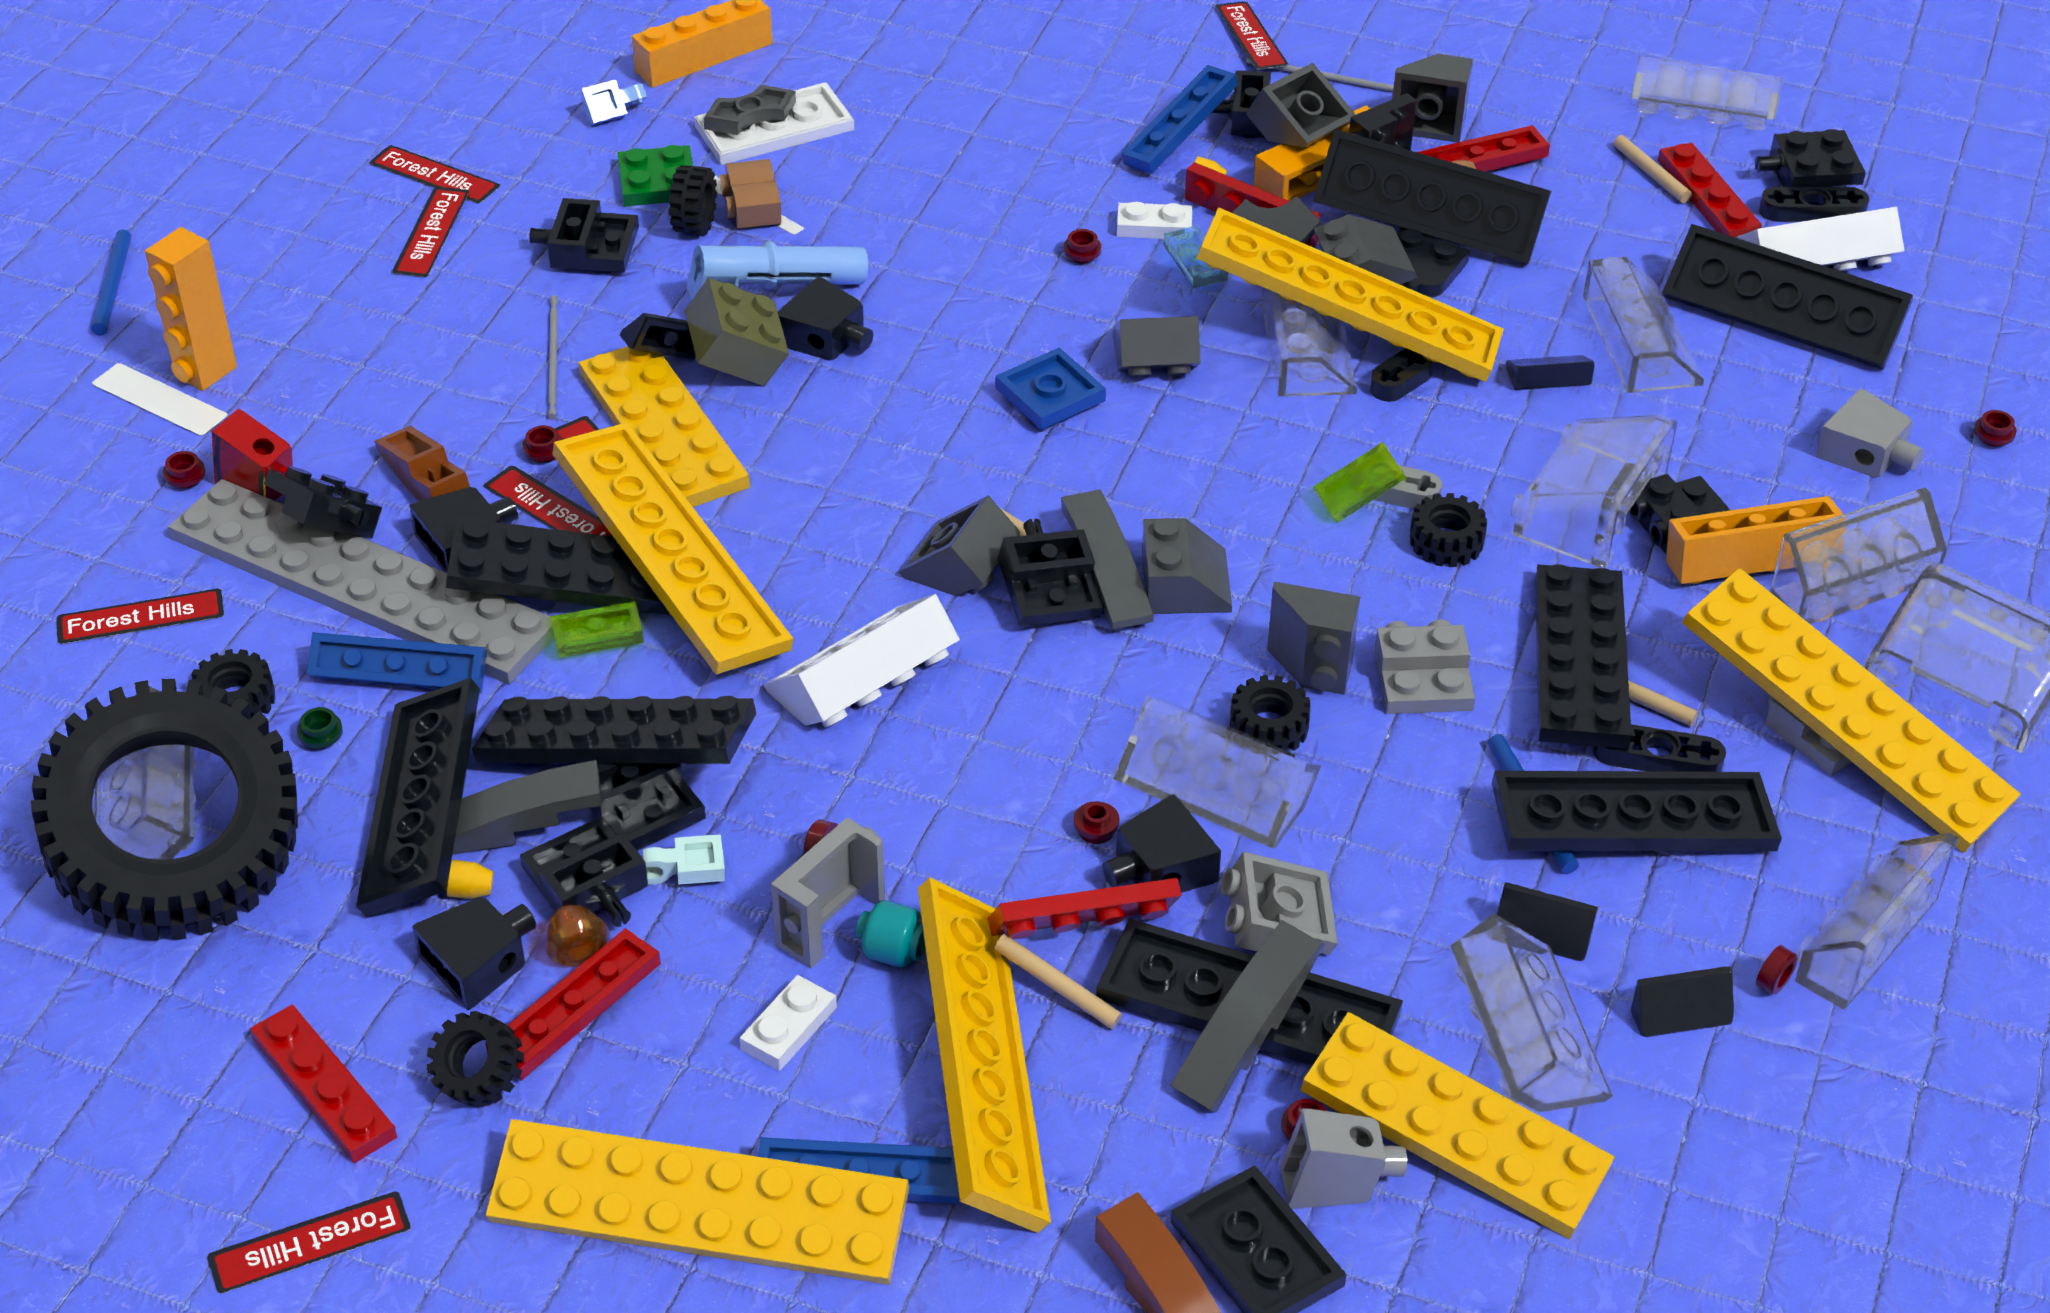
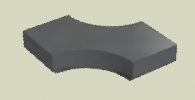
M760 85L752 93L741 97L717 98L704 117V129L739 135L742 130L755 123L774 120L785 121L796 103V91Z
M1297 196L1290 202L1275 208L1258 207L1245 199L1232 212L1304 244L1315 234L1314 228L1324 224Z

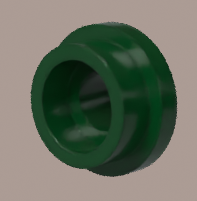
M316 707L306 711L301 716L297 726L300 742L310 748L328 747L337 742L343 733L340 718L332 710L325 707Z

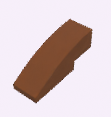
M412 426L405 427L374 441L376 448L389 467L418 501L470 487L466 472L448 461L444 446Z
M1139 1192L1096 1216L1095 1241L1126 1276V1290L1146 1313H1222L1179 1243Z

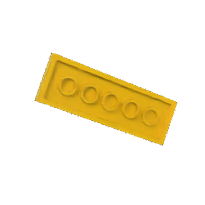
M626 346L578 362L581 377L614 425L628 422L692 507L750 488L749 474L662 354L632 350Z
M1350 1012L1346 1014L1303 1079L1300 1091L1340 1113L1374 1118L1379 1122L1383 1137L1399 1146H1404L1408 1151L1569 1240L1615 1156Z

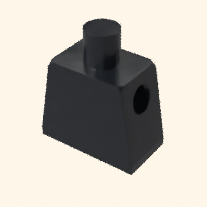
M819 276L778 311L787 347L794 351L825 360H834L849 346L861 351L867 350L873 340V331L864 327L863 305L861 301Z
M474 487L453 491L409 505L415 537L443 572L446 573L448 572L456 517L505 524L518 519L516 506L510 497L507 496L489 504L477 488Z
M1172 794L1120 826L1117 831L1116 857L1103 862L1102 869L1111 887L1121 886L1132 880L1135 884L1177 878L1182 893L1219 881L1221 850L1177 796Z
M478 897L414 924L412 928L418 957L467 1010H470L522 969L525 958L521 937L536 928V921L524 904H520L502 915L486 898Z

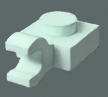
M721 834L674 838L675 848L650 847L643 850V859L646 863L647 879L650 885L663 883L675 874H677L678 885L725 881Z

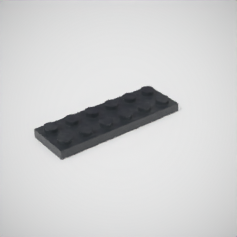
M1334 129L1313 202L1406 229H1415L1423 234L1529 264L1552 191Z
M1691 224L1662 292L1665 298L1882 370L1885 369L1913 302V294L1695 224Z
M456 517L446 588L671 615L614 537Z
M1537 564L1535 592L1539 742L1629 749L1631 718L1622 571L1609 570L1607 568L1567 567L1561 564Z
M471 678L399 702L394 706L356 907L365 917L432 897L447 890L480 688Z
M562 696L551 699L513 697L504 699L473 745L472 751L476 763H583L597 760V763L730 764L757 713L753 698H735L733 696H722L716 699H693L690 696H680L674 699H651L647 696H639L633 699H609L605 696L591 699H568Z
M1494 771L1491 782L1508 850L1777 851L1782 840L1760 772Z
M1129 918L1096 987V996L1107 1003L1203 1032L1222 1000L1254 955ZM1309 972L1277 1030L1274 1028L1270 1029L1259 1050L1313 1066L1348 1012L1393 1035L1401 1015L1403 1000Z

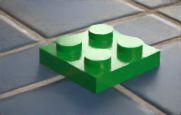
M669 145L663 148L652 149L634 148L629 151L617 152L624 207L669 202V196H671L670 185L673 184L672 177L676 173L677 167H680V165L693 166L690 145Z

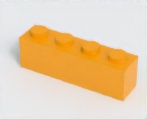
M730 0L719 5H711L705 10L688 16L678 17L674 21L657 27H650L641 33L632 35L635 72L654 88L773 44L771 9L762 0Z
M1365 105L1353 112L1357 115L1371 108ZM1350 124L1339 130L1349 133ZM1333 133L1305 148L1279 144L1255 156L1253 186L1288 201H1291L1296 196L1301 198L1316 191Z
M179 227L144 251L149 267L148 275L152 281L157 300L156 308L160 313L164 329L163 337L168 345L171 357V370L181 382L188 383L204 391L237 367L210 243L208 240L187 229Z
M1829 496L1669 519L1666 563L1681 584H1698L1704 580L1729 577L1739 568L1747 574L1764 571L1778 572L1784 568L1804 565L1817 566L1824 562L1841 560L1846 516Z

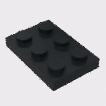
M1255 1165L1171 1210L1170 1223L1243 1313H1298L1345 1286L1347 1274Z

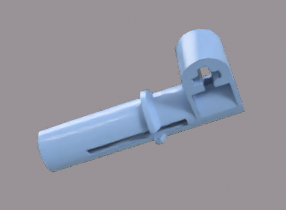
M765 241L762 246H696L687 281V293L692 301L708 278L722 283H731L737 287L738 284H762L765 289H774L777 284H810L818 276L832 284H864L868 275V256L864 247L776 246L773 241Z

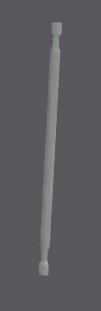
M1247 58L1246 64L1253 65L1250 59ZM1288 65L1268 69L1293 73L1301 69V67ZM1321 72L1330 81L1393 92L1394 88L1393 85Z
M556 295L550 297L548 396L550 409L548 410V418L551 420L556 418L558 310L556 308L558 297Z

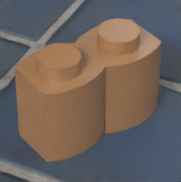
M770 159L726 163V174L719 176L722 197H725L727 218H734L737 229L782 224L780 196Z

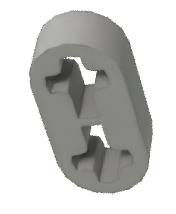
M1379 462L1367 468L1364 491L1367 496L1376 501L1414 509L1417 503L1421 504L1423 498L1428 497L1432 500L1433 494H1441L1442 481L1437 475L1427 471Z

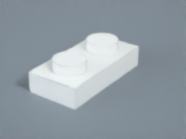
M1142 202L1118 203L1117 237L1191 240L1193 206L1177 203L1167 205L1144 204Z
M797 975L739 1038L740 1050L780 1072L837 1008L836 995Z

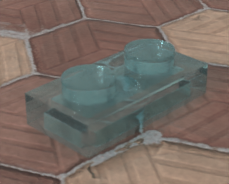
M1199 225L1164 233L1163 246L1193 289L1228 281V272L1211 268L1205 262L1196 259L1206 236Z

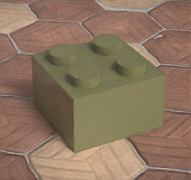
M708 278L684 310L697 363L765 386L789 355L775 301H772L765 295H756L739 289L731 283H722Z

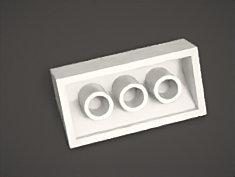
M1897 207L1760 228L1735 237L1819 265L1833 266V269L1838 271L1857 268L1856 262L1868 260L1869 267L1891 263V255L1905 251Z
M933 594L895 607L763 685L767 693L805 726L822 722L824 727H828L848 715L845 708L857 702L858 706L861 707L880 697L882 693L879 688L891 682L892 686H896L915 676L916 673L913 668L924 662L926 666H929L944 659L949 655L946 648L960 639L937 595Z

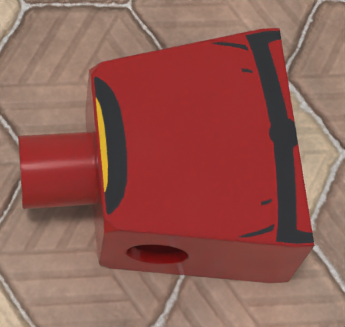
M238 408L211 431L215 484L224 479L276 501L282 494L264 484L269 468L286 472L288 466L293 467L292 447L287 441Z

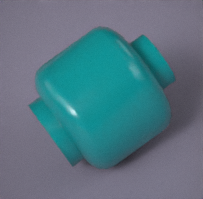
M881 900L875 904L870 912L864 911L858 920L856 937L862 939V950L865 957L898 968H905L913 960L919 961L924 955L926 946L921 911L888 900Z

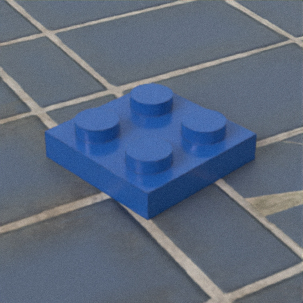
M1060 347L995 376V388L1040 430L1106 401V388Z

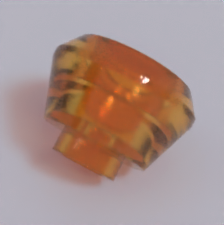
M563 906L554 913L547 924V954L556 963L570 967L580 966L607 944L609 928L601 918L585 906Z

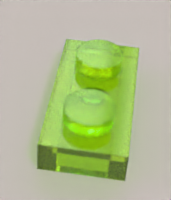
M1381 442L1315 485L1314 489L1331 516L1338 523L1405 480L1406 476L1385 444Z
M636 601L550 616L558 658L644 643L643 629Z

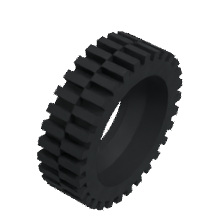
M162 679V691L150 692L148 680L135 682L136 695L126 698L122 687L115 688L109 691L110 705L103 707L97 697L85 704L88 718L85 721L75 712L65 720L68 737L55 731L48 741L51 755L42 752L37 763L40 777H33L32 792L34 800H31V809L38 844L47 873L50 878L54 877L56 889L63 898L71 895L73 908L80 914L84 915L91 908L94 923L104 928H107L111 919L115 918L118 934L132 937L135 925L137 924L143 925L144 936L147 940H159L160 927H171L173 940L186 939L185 925L197 923L201 936L213 932L212 918L220 915L225 926L238 920L237 904L241 903L250 912L259 905L258 889H261L268 895L277 885L276 871L284 874L289 864L288 851H294L296 828H298L296 779L289 751L283 752V739L277 730L269 733L268 719L260 711L251 718L250 704L239 696L231 707L228 706L227 690L214 686L210 697L203 696L202 682L189 680L186 692H178L175 679ZM160 745H185L214 753L220 756L231 769L238 786V801L231 822L213 843L185 857L157 860L139 857L122 850L102 832L93 814L92 799L94 788L100 774L117 760L138 750Z

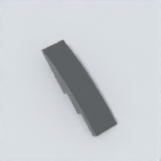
M1101 489L1061 497V511L1071 529H1084L1095 560L1092 575L1104 607L1103 613L1112 630L1153 622V612L1141 577L1124 535Z
M597 760L548 769L503 782L462 798L453 854L516 845L515 832L559 825L558 812L602 806Z
M1281 920L1224 997L1170 1086L1207 1109L1217 1112L1240 1070H1248L1270 1029L1274 1028L1277 1030L1325 944Z

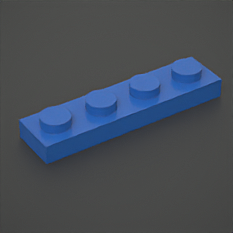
M1207 65L1121 153L1124 164L1153 174L1238 86L1236 74Z
M312 632L306 675L315 679L439 689L471 678L480 688V693H482L488 650L478 646Z
M760 1138L758 1157L907 1179L910 1185L907 1201L960 1204L953 1148Z

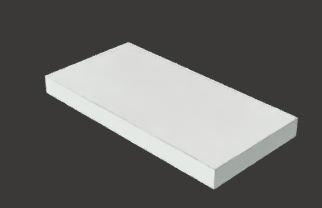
M827 82L794 90L796 91V103L785 121L774 120L755 123L742 130L739 135L704 129V117L707 113L694 116L695 128L720 165L853 131L854 119Z

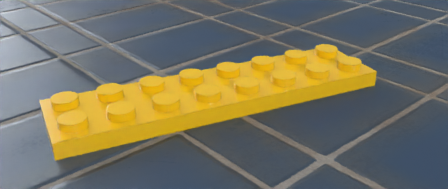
M1218 207L1196 259L1205 262L1211 268L1224 270L1236 275L1251 285H1259L1276 292L1286 300L1297 301L1311 307L1321 315L1332 316L1350 324L1359 331H1367L1386 339L1394 346L1405 347L1419 353L1427 360L1440 362L1454 368L1464 376L1477 378L1484 382L1487 381L1493 369L1503 328Z
M628 422L553 443L552 455L715 675L791 651L794 638Z
M1741 568L1736 570L1686 614L1682 622L1686 627L1961 852L1965 853L2021 795L2020 792Z
M929 877L918 887L960 1202L1039 1233L1051 1223L1010 961L994 950L997 941L1002 935L991 936L988 917L996 908Z
M511 1119L485 1216L489 1222L890 1285L910 1185L907 1179Z

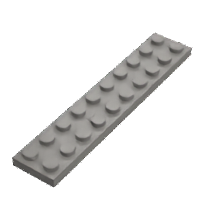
M224 479L216 483L168 526L170 538L176 542L401 639L484 647L488 650L484 674L508 685L560 633L558 619L498 594L446 588V572L357 535L304 525L282 513L283 504Z

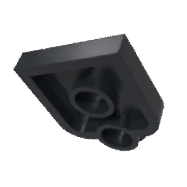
M1403 227L1396 233L1417 275L1416 279L1401 285L1428 297L1441 295L1469 262L1470 250L1456 246L1451 242L1442 241L1423 234L1418 230Z

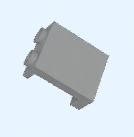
M847 817L771 883L775 945L811 969L823 958L822 926L857 895L863 896L874 904L885 900L883 841L875 831L868 827H862Z

